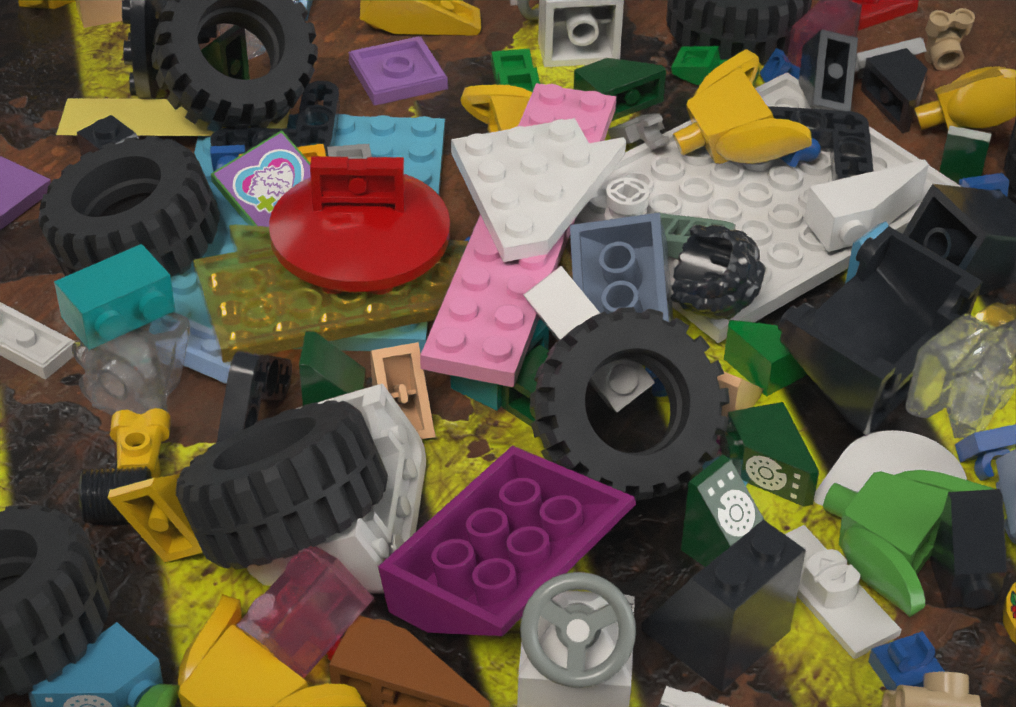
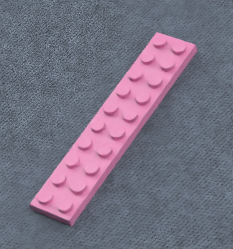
M536 83L518 126L526 127L550 123L559 119L575 118L589 143L604 141L615 112L616 96L604 95L597 91L562 88L556 84L544 85ZM480 214L421 352L420 368L514 387L540 318L523 294L558 268L570 236V226L548 254L503 262Z

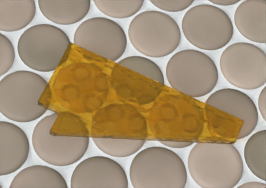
M230 225V239L235 252L195 259L193 263L195 276L222 362L226 363L232 361L237 351L265 355L303 347L305 331H315L327 341H334L436 320L469 241L449 240L445 253L430 270L412 281L394 287L391 292L383 295H376L371 292L328 294L321 287L298 278L284 268L274 255L270 243L269 227ZM565 248L558 267L562 266L573 279L572 259Z

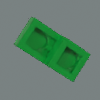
M681 46L671 66L672 74L700 86L709 73L729 59H720L718 46ZM758 66V71H757V73H756V76H755V78H754V81H753V83H752L753 86H754V84H755V82H756V79H757V77H758V75H759V66Z
M530 48L492 51L491 65L496 85H511L533 92L536 83L540 84L537 67H533Z

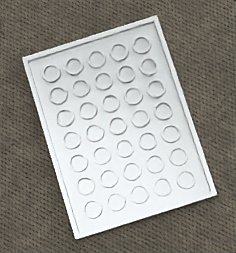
M785 73L755 88L767 106L817 109L809 106L799 85V80L789 73ZM691 120L663 133V136H669L670 142L651 149L643 143L625 152L624 157L577 215L574 224L604 220L605 210L608 207L605 202L607 185L615 179L629 177L643 181L650 190L649 204L646 208L647 214L656 212L723 220L736 224L735 230L744 231L747 236L756 242L760 250V261L766 267L759 295L754 298L752 304L742 309L730 319L746 322H756L848 269L852 246L828 252L804 221L810 186L832 181L830 148H821V153L815 161L805 162L799 160L796 167L789 166L780 158L757 164H743L732 161L718 164L714 163L704 146L684 156L681 154L674 140L673 133L691 125ZM869 126L874 171L920 161L919 158ZM849 153L844 154V155L850 156V157H859V156H857V155H855V154H849ZM929 166L922 198L891 222L889 226L903 234L932 184L961 186ZM668 256L670 284L673 285L674 281H676L673 278L674 268L681 262L679 259ZM672 301L673 308L717 343L727 338L729 320L724 318L716 320L708 318V316L697 315L692 311L683 310L679 303Z

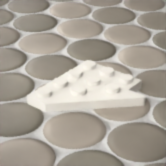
M575 118L559 119L550 123L526 127L518 126L509 130L485 134L477 133L468 137L451 139V154L503 262L548 254L624 157L626 148L624 137L589 143Z

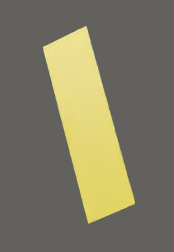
M68 98L56 135H77V131L110 115L133 130L137 136H211L214 132L207 130L208 123L198 119L197 123L194 124L186 119L185 116L188 111L182 106L174 109L167 99ZM290 110L278 123L271 121L267 128L287 129Z

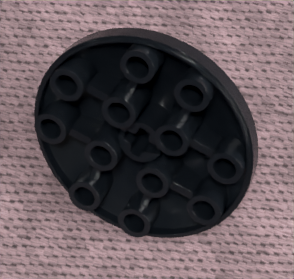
M122 0L123 24H130L128 40H124L123 47L124 64L132 65L133 72H130L129 76L130 96H137L139 99H156L160 92L156 81L159 69L152 67L151 55L155 47L152 43L167 2L171 0ZM221 24L212 25L201 30L197 37L198 44L209 43L210 38H217Z

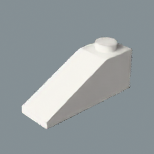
M924 159L810 186L804 221L828 252L850 247L853 245V242L878 224L887 221L889 225L922 198L929 164Z
M562 266L558 267L523 294L558 341L577 325L600 313ZM618 360L602 366L589 381L606 405L616 412L620 411L655 383L641 364L630 360Z

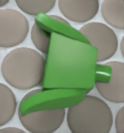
M912 470L895 475L879 471L874 472L859 492L834 483L825 496L823 509L842 518L839 545L845 558L848 560V564H851L861 574L860 578L866 584L901 609L910 618L925 607L924 592L917 574L931 556L948 492L994 489L935 471Z

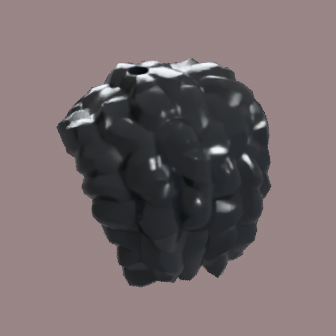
M694 225L690 229L691 236L683 244V251L678 256L681 263L674 268L673 278L676 281L671 285L674 293L670 299L673 302L679 303L685 311H692L694 314L708 316L711 319L721 320L724 318L729 320L742 309L752 304L754 298L761 291L766 267L760 261V250L756 242L747 236L744 231L730 230L721 225H711L708 227Z

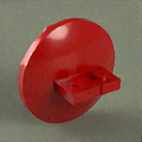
M311 156V177L289 189L278 200L270 215V243L278 261L293 275L310 284L321 287L328 294H339L342 292L387 294L394 287L412 281L430 270L445 253L450 239V216L444 201L427 184L404 174V157L349 159L348 157Z

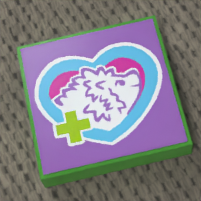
M282 130L211 173L212 183L262 242L270 238V215L278 200L293 186L311 177L310 162Z

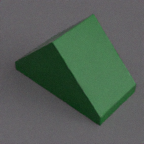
M729 319L724 360L750 383L762 388V393L766 397L807 375L781 344V332L778 330V325Z

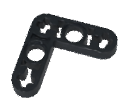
M329 81L309 83L302 93L296 129H234V127L219 129L211 135V146L245 145V151L247 152L282 130L296 147L309 146L311 143L324 144L325 154L328 156L327 147L335 145L340 112L339 89L334 83ZM319 101H323V105H318ZM317 122L325 123L323 125H309Z
M768 106L775 119H787L815 128L809 129L811 131V138L816 139L821 148H830L832 181L850 177L849 175L856 176L874 171L869 122L862 114L842 110ZM846 153L855 154V155H857V156H859V157H850V156H846V155H844V154H846Z
M237 351L229 368L217 442L226 440L231 434L241 429L244 430L255 425L258 422L261 399L280 401L285 399L292 377V363L290 359L246 351Z

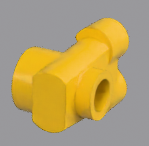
M154 408L144 414H137L130 410H119L112 415L110 437L113 441L117 442V468L121 469L124 467L126 469L129 467L131 469L134 467L136 469L138 466L143 468L147 466L151 471L152 478L160 477L159 451L161 442L167 440L170 434L171 416L167 411Z

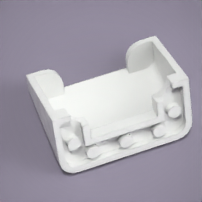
M382 383L328 400L346 401L361 411L388 474L386 491L383 492V498L378 504L371 506V511L367 515L353 521L351 527L343 532L329 536L325 542L315 547L309 546L300 550L299 554L291 557L275 559L269 564L261 566L253 564L248 566L247 569L251 576L256 578L261 584L265 586L279 584L283 587L384 594L378 566L416 532L426 468V454L418 432ZM324 400V401L318 402V404H322V403H324L325 401H328V400Z

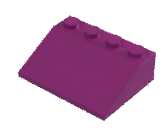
M512 445L378 566L388 611L428 633L503 636L522 618L525 606L532 594L546 581L567 573L635 506V497Z

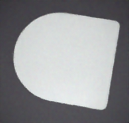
M880 431L857 439L845 449L815 491L814 502L823 506L825 496L834 483L859 492L874 472L879 471L895 475L904 471L928 470L965 480L967 478L960 462L949 450L939 443L911 432Z

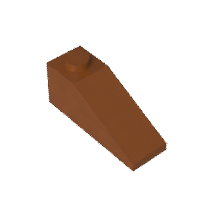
M355 614L329 663L331 684H346L355 687L366 707H491V702L407 629L395 626L383 619L374 620Z

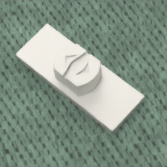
M805 525L785 534L806 549L797 593L798 598L854 660L870 652L872 648L883 645L900 636L901 628L859 584L861 574L851 564L847 565L848 560L838 550L826 549Z

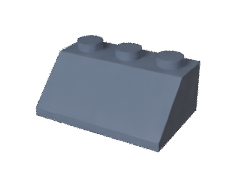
M660 213L570 225L573 281L600 313L604 311L607 314L613 313L618 308L634 307L636 312L642 313L649 308L663 312V320L668 322L673 320L667 239Z

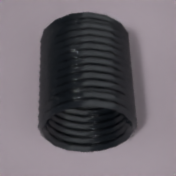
M138 466L136 469L134 467L131 469L129 467L126 469L124 467L121 469L106 468L105 470L103 468L100 470L98 468L96 470L93 468L84 469L80 474L79 507L83 522L85 524L88 522H94L95 524L98 522L107 523L108 521L110 523L113 521L128 522L107 498L109 491L151 479L150 469L147 466L144 468Z

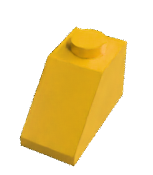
M180 474L151 478L110 490L107 498L164 562L203 553L176 496L177 479Z

